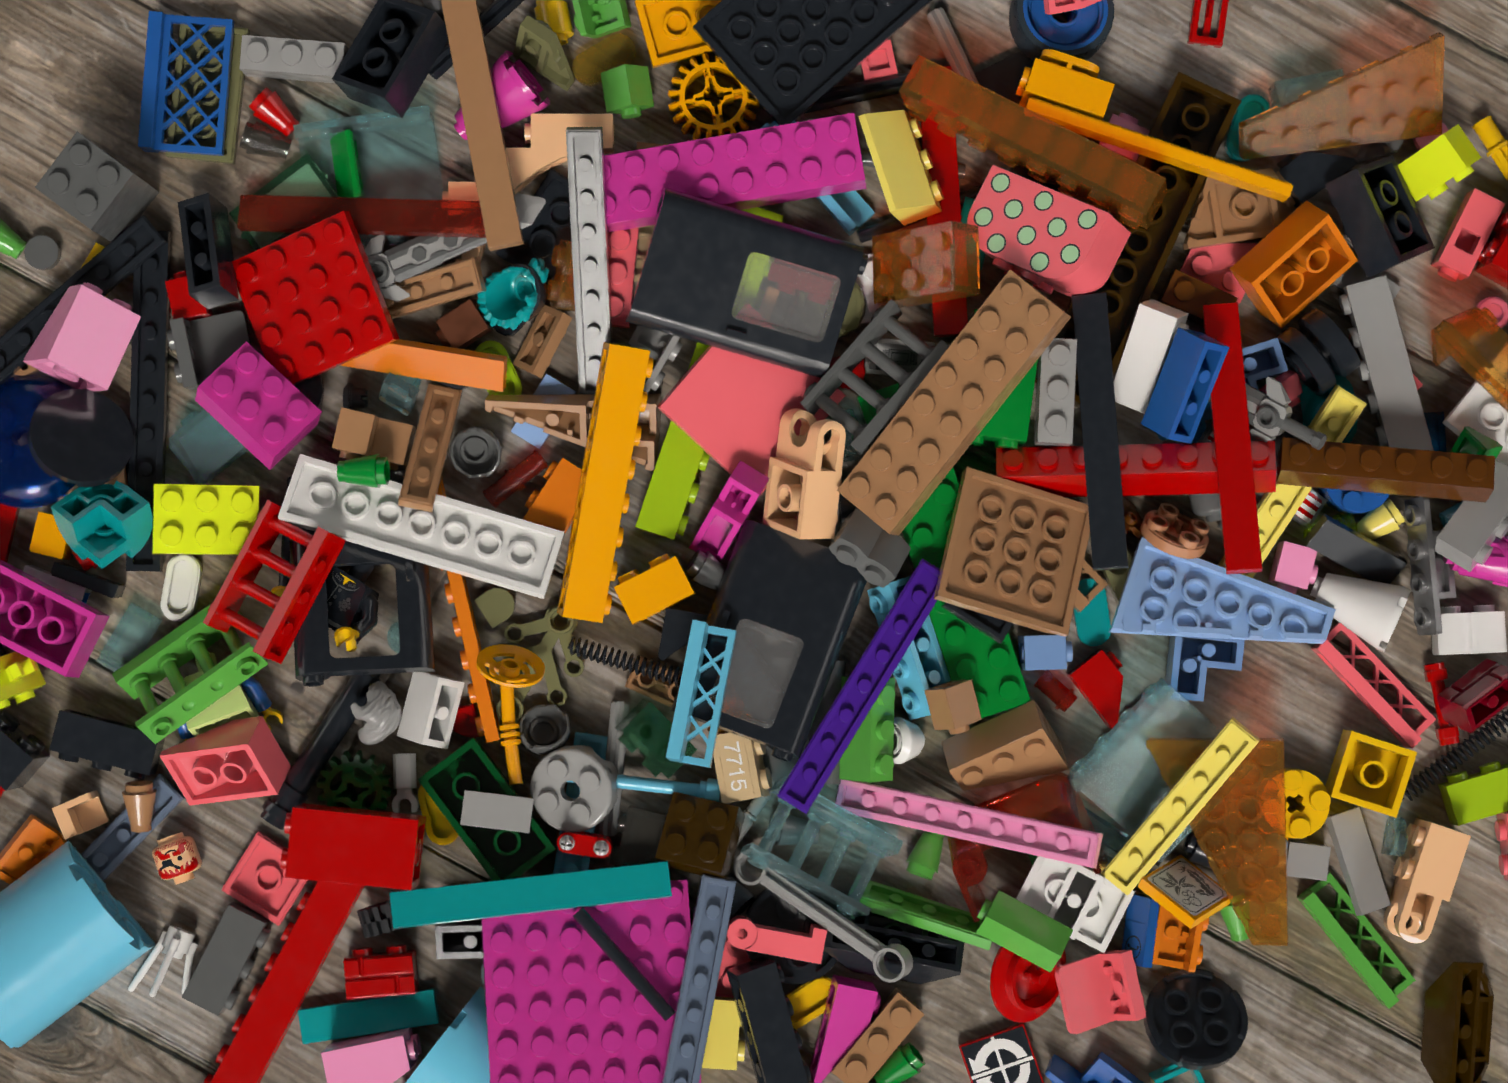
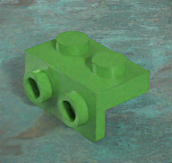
M572 0L575 10L574 23L581 36L600 38L631 27L625 0Z

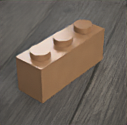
M896 987L882 1003L877 1015H872L869 1027L831 1072L844 1083H868L925 1015L922 1008Z

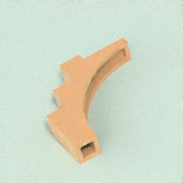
M531 114V123H525L524 127L525 144H531V148H506L514 194L519 193L541 174L567 162V127H602L604 154L614 153L613 114ZM448 181V191H443L442 208L443 211H448V216L451 220H461L481 209L476 182ZM486 244L463 253L462 259H456V262L477 257L481 267Z

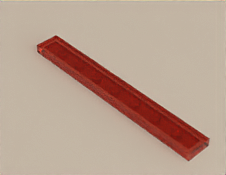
M272 195L240 196L237 228L240 231L296 233L337 213L350 211L358 234L486 238L479 201Z

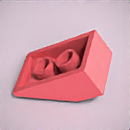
M262 716L229 721L163 750L160 754V758L189 806L278 795L291 768Z

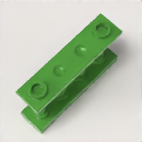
M210 605L112 673L116 683L134 700L138 697L140 698L147 714L136 721L135 724L155 744L268 665L264 657L253 652L254 646L250 642L243 646L235 627L230 626L228 632L225 633L203 623ZM224 637L232 654L215 665L207 648ZM195 657L204 674L189 685H186L179 668ZM167 677L175 694L158 705L150 688Z

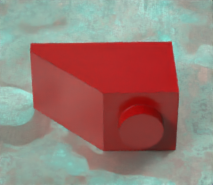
M1098 649L1066 675L1106 726L1113 729L1118 725L1124 677L1119 669L1123 666L1111 651L1105 654L1102 649Z

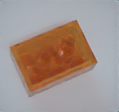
M950 221L872 236L874 304L886 305L892 299L899 308L980 295L978 226Z

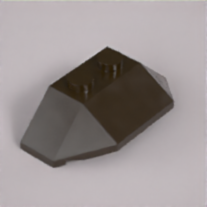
M1454 961L1425 992L1420 1060L1433 1083H1481L1486 1072L1490 1056L1494 994L1489 979L1484 972L1483 962Z

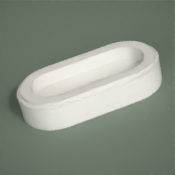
M178 554L171 558L167 564L161 597V610L172 621H185L191 618L197 608L203 571L200 561L193 555Z

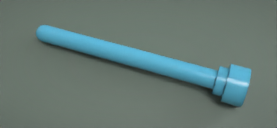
M618 774L616 779V788L672 795L673 792H678L719 802L720 790L718 779L708 778L707 781H700V784Z

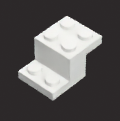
M1037 856L1016 899L1073 929L1070 936L1071 939H1077L1105 953L1135 891L1132 890L1127 896L1103 875L1086 866Z

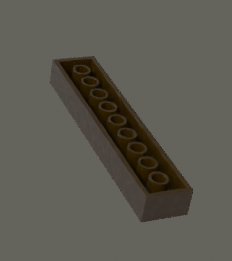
M1178 72L1170 84L1151 125L1148 136L1215 158L1241 100ZM1140 154L1132 166L1111 211V215L1131 234L1108 280L1099 290L1092 293L1107 294L1113 376L1121 361L1139 304L1149 300L1206 177ZM1071 297L1065 310L1071 318L1055 338L1075 339ZM1076 359L1074 406L1080 408ZM1037 373L1035 377L1034 388H1036L1037 385Z

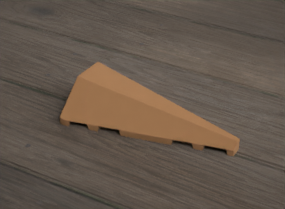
M595 394L487 395L485 411L490 413L496 411L512 417L514 422L520 424L526 422L542 428L543 432L586 447ZM647 394L646 408L644 412H639L637 424L642 429L639 445L633 447L631 458L636 463L644 465L645 469L649 471H654L657 462L661 427V410L657 406L660 403V394Z

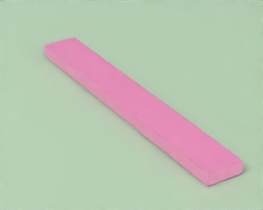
M841 779L834 806V811L1090 868L1097 867L1103 837L1102 833L861 781Z

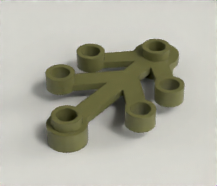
M555 604L546 611L543 619L521 625L518 623L509 624L505 628L504 636L508 642L516 644L523 641L525 636L546 632L539 645L526 649L538 655L545 665L544 677L548 688L547 701L549 704H555L557 707H560L567 702L568 694L561 687L552 654L558 639L566 659L564 671L568 676H580L584 671L585 665L583 660L577 657L576 653L571 656L570 649H568L572 633L577 628L578 619L567 618L568 622L564 627L557 626L555 618L558 615V604ZM512 627H518L521 630V636L517 640H512L509 637V630ZM500 656V657L503 658V659H505V658H513V659H514V657ZM576 660L579 662L580 670L578 673L574 674L568 670L570 661ZM528 664L530 674H535L534 669ZM532 686L514 689L515 705L517 707L515 722L519 721L524 715L523 701ZM554 690H560L563 693L564 698L562 702L555 703L552 701L551 694ZM500 700L496 706V714L502 721Z

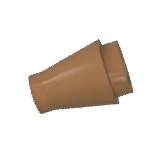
M135 780L125 783V790L122 792V796L129 817L131 832L140 833L152 830L151 822L157 792L153 788L152 781Z

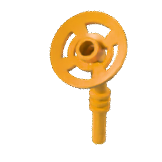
M509 644L492 645L480 651L477 656L476 665L479 672L485 678L500 685L502 725L499 726V730L503 731L500 734V738L504 739L501 741V746H505L509 785L523 784L518 747L521 739L517 738L520 736V732L516 731L520 727L519 724L515 723L514 688L528 687L540 682L545 673V665L538 655L526 648ZM500 656L514 657V659L505 658L499 662H496L493 658ZM525 663H528L534 669L535 674H530V669Z

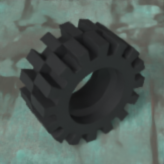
M390 900L357 911L364 938L399 930L393 929Z

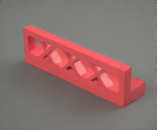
M1338 622L1329 630L1327 640L1323 644H1315L1311 648L1404 747L1413 749L1422 740L1420 735L1436 720L1357 635ZM1340 631L1350 640V655H1342L1330 643ZM1355 646L1363 655H1355ZM1355 659H1368L1373 664V680L1364 679L1355 669ZM1379 672H1380L1387 680H1379ZM1379 683L1392 684L1397 689V704H1388L1379 694ZM1403 697H1404L1411 705L1403 704ZM1402 708L1416 709L1424 720L1412 729L1402 718Z

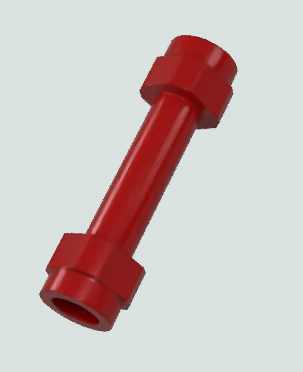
M1444 661L1423 665L1425 682H1430L1439 723V728L1435 729L1439 746L1459 743L1460 734L1458 726L1451 725L1443 719L1437 700V695L1446 688L1444 679H1448Z

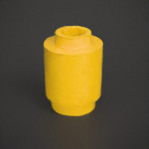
M536 0L537 6L534 8L536 20L544 21L551 27L552 31L557 34L561 46L569 42L568 39L574 35L567 2L563 0Z

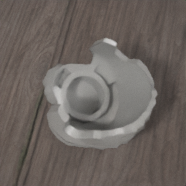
M377 681L368 687V692L366 693L367 704L361 707L356 702L350 706L354 717L357 720H363L365 724L358 731L359 739L363 744L374 745L383 741L397 729L401 722L402 710L396 695L381 681Z

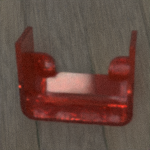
M1062 772L1051 773L972 805L1095 832L1074 781L1070 776ZM947 836L953 873L973 920L977 922L980 920L977 918V914L985 901L979 883L988 872V863L983 851L995 846ZM1102 846L1100 847L1097 867L1093 868L1095 875L1101 873L1108 864Z

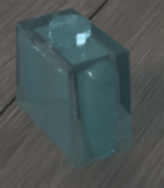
M205 409L200 413L193 411L180 422L183 427L168 438L170 441L169 448L192 475L197 485H207L248 451Z

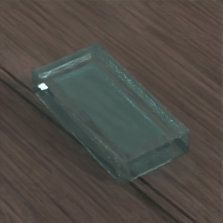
M131 603L96 662L115 672L145 651L162 619L137 604Z

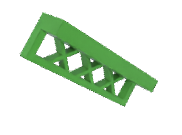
M1328 872L1327 881L1317 880L1297 898L1378 1001L1390 1009L1400 1001L1397 995L1416 980L1364 915L1356 916L1351 898L1334 876ZM1328 883L1336 892L1335 907L1324 906L1315 894ZM1341 899L1349 909L1341 908ZM1329 911H1334V917ZM1340 912L1354 914L1358 919L1356 934L1346 933L1340 926ZM1363 927L1370 934V936L1362 935ZM1361 939L1373 940L1379 946L1377 961L1367 960L1360 951ZM1384 953L1391 962H1383ZM1383 966L1397 968L1404 977L1391 989L1382 979Z

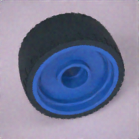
M1012 0L1009 12V26L1012 38H1014L1015 44L1022 53L1031 58L1032 61H1035V58L1039 59L1044 49H1052L1088 60L1101 48L1110 33L1114 19L1113 0H1102L1083 9L1062 12L1067 18V23H1060L1052 15L1045 14L1043 0Z

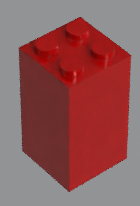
M302 803L292 807V813L286 814L284 833L289 834L288 848H283L281 869H286L285 878L413 890L419 885L426 816Z

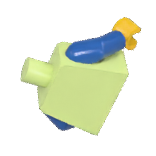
M209 652L214 664L217 665L215 654ZM196 658L198 672L184 678L186 685H189L204 674ZM251 676L180 726L178 733L180 738L186 741L229 721L258 717V712H262L263 718L271 731L272 728L267 723L266 718L269 715H275L279 718L280 723L283 724V715L279 710L271 709L272 702L262 685Z

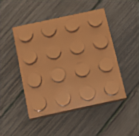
M966 467L962 472L934 599L1047 634L1068 636L1090 535L1088 505Z

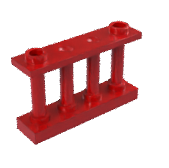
M267 500L263 509L258 513L256 522L220 591L209 606L203 623L225 633L228 632L230 626L237 628L258 640L253 652L282 664L346 540L319 526L314 535L287 521L279 520L278 515L281 506ZM279 533L307 547L297 566L270 552ZM263 564L290 578L281 597L254 583ZM247 595L274 609L265 628L238 614Z

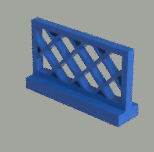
M149 11L138 147L144 152L159 153L161 151L224 156L235 24L233 19L168 15L159 11ZM173 24L188 25L195 34L179 46L172 38ZM193 25H198V26H203V27H202L200 30L197 31V29H196ZM212 27H225L224 41L213 49L203 38V35ZM200 39L210 50V53L197 64H194L184 51ZM172 44L176 48V50L173 53H171ZM222 50H223V60H222L221 57L218 55V53L221 52ZM181 54L192 68L176 80L169 72L170 63ZM216 57L222 64V74L210 83L199 69ZM197 72L208 86L192 98L181 85ZM169 78L173 81L170 87H168ZM221 83L219 93L215 87ZM179 88L189 102L174 114L167 106V97ZM210 91H213L219 98V108L207 116L198 106L197 102ZM194 106L205 120L189 132L179 118ZM166 111L171 116L167 121H165ZM218 117V123L216 127V125L212 121ZM176 122L185 132L186 136L177 144H165L164 131ZM209 124L217 133L216 147L201 146L194 136ZM191 140L196 146L185 144Z

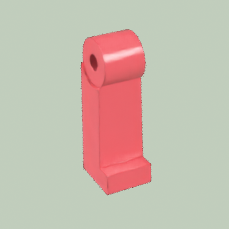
M735 916L729 920L726 936L729 942L738 949L821 964L827 929L821 925L811 924L808 934L754 924L746 916Z

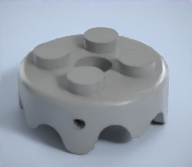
M564 745L543 757L532 774L530 792L531 798H534V808L546 823L558 830L583 832L591 829L606 818L617 802V769L611 761L604 760L598 756L590 746ZM567 781H573L579 786L580 795L578 798L573 799L566 795L564 786Z

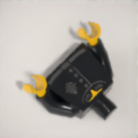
M373 565L351 566L347 573L335 566L332 567L326 578L328 627L335 631L336 647H340L345 642L346 649L349 652H354L359 641L375 628L378 623L379 602L377 600L379 593L365 585L366 580L375 568ZM276 586L271 592L281 597L286 586Z

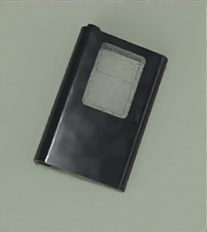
M664 188L655 215L656 224L626 322L822 378L829 369L857 275H863L867 265L868 255L863 254L864 248L856 244Z
M745 520L705 621L709 626L737 631L719 729L766 745L773 750L771 753L773 757L785 762H791L792 758H800L867 583L857 568L841 563L828 547L806 539L795 538L755 521ZM708 634L706 649L712 658L725 651L728 637ZM704 655L703 665L710 661L706 655ZM723 659L716 663L720 670L722 669ZM711 666L700 675L699 683L706 693L719 684L720 675L714 666ZM699 688L697 691L696 700L703 695ZM678 692L670 711L675 712ZM717 692L710 696V699L712 700L714 705ZM707 700L694 707L693 718L695 720L706 723L712 719L713 709Z

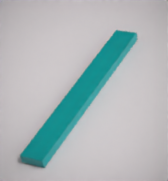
M667 861L391 892L389 896L393 929L670 898L672 892Z

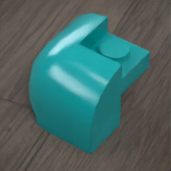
M116 481L114 485L101 484L93 487H78L51 506L56 525L70 548L82 560L88 557L102 569L124 553L133 558L143 548L153 528V516L149 502L119 481Z

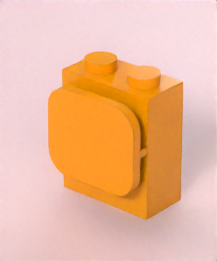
M1044 49L1040 58H1035L1032 68L1025 66L1015 95L1021 96L1018 107L1023 109L1028 99L1034 97L1103 120L1115 84L1098 79L1100 68L1092 62L1060 51Z

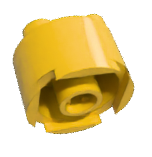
M1282 768L1272 771L1260 781L1255 791L1254 801L1259 820L1273 832L1281 833L1285 837L1305 838L1319 830L1328 817L1331 804L1330 795L1322 781L1310 772L1297 768ZM1288 796L1296 797L1295 801L1298 805L1295 809H1288L1289 804L1286 802Z

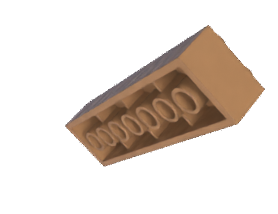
M1009 270L837 491L887 533L899 536L1069 321L1071 316L1019 275Z

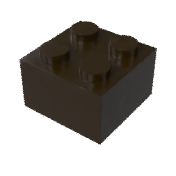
M673 792L655 858L658 862L668 861V868L697 875L704 874L728 879L745 815L740 807Z

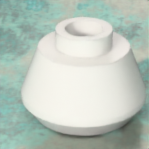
M895 717L893 761L894 764H902L920 754L925 744V737L918 725L901 717Z

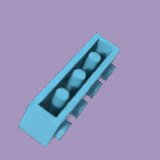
M910 576L890 582L884 588L878 586L867 590L870 608L875 614L879 627ZM929 615L893 672L902 696V705L907 711L909 720L931 715L924 690L951 681Z

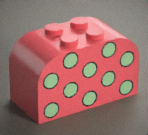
M992 165L967 218V230L971 241L993 259L992 265L1005 271L1004 274L1012 270L1022 279L1033 283V287L1049 295L1052 294L1053 290L1070 297L1092 294L1099 290L1108 280L1131 234L1108 212L995 165Z

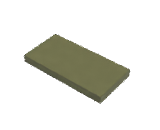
M180 24L179 46L195 34L188 25ZM193 25V26L197 29V31L200 30V29L203 27V26ZM212 27L203 35V38L213 49L224 41L225 27ZM234 27L224 156L166 152V157L235 165L245 74L239 69L242 35H250L248 28ZM198 39L184 52L194 64H197L210 53V50ZM222 50L221 52L218 53V55H219V56L221 57V59L223 60V50ZM181 54L176 58L174 75L176 80L192 68ZM214 57L199 70L211 83L222 74V64ZM196 72L181 86L194 98L208 85ZM221 83L215 87L219 93ZM179 88L172 93L171 111L174 114L189 102ZM210 91L197 104L209 116L219 108V98L213 91ZM194 106L179 118L189 132L205 120ZM218 117L212 121L216 125V127L218 123ZM176 122L168 128L167 144H177L186 136L185 132ZM209 124L194 136L201 146L216 147L217 133ZM191 140L185 144L196 146Z

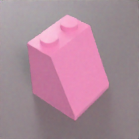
M83 283V285L70 286L29 349L23 362L74 389H84L93 392L108 390L141 316L132 312V306L119 299H113L112 301L102 295L103 291L95 285Z
M412 1028L333 1042L321 1052L327 1083H393L411 1070L418 1060V1055L422 1054L419 1035H413Z

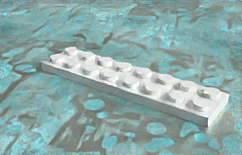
M303 454L299 455L278 515L279 520L287 521L295 526L316 531L319 526L355 544L541 599L545 598L565 532L438 494L433 512L399 506L398 500L402 488L401 483L389 480L388 485H381L380 488L339 482L336 464Z

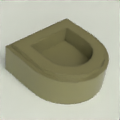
M502 588L490 589L474 600L492 629L509 619L515 611L513 595Z

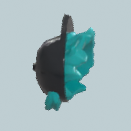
M532 258L529 264H512L501 272H494L491 276L486 277V291L478 293L477 304H480L478 310L484 314V321H488L490 326L504 336L515 335L527 321L539 314L544 307L547 298L546 280L549 269L545 268L543 259Z

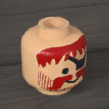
M183 832L157 840L158 846L153 849L152 855L161 879H173L175 885L194 879L193 871L198 870L202 865L194 838L184 836Z

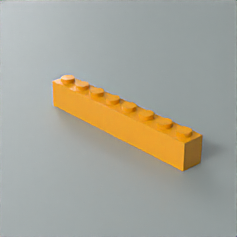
M607 342L603 344L557 613L565 618L603 623L604 615H609L612 595L608 594L610 581H615L618 569V562L614 561L616 547H621L624 529L620 527L622 513H627L630 495L625 492L627 481L632 480L635 473L636 462L631 459L633 447L639 445L642 429L641 426L637 425L639 412H644L647 404V392L643 391L645 378H650L653 370V358L649 357L650 350Z

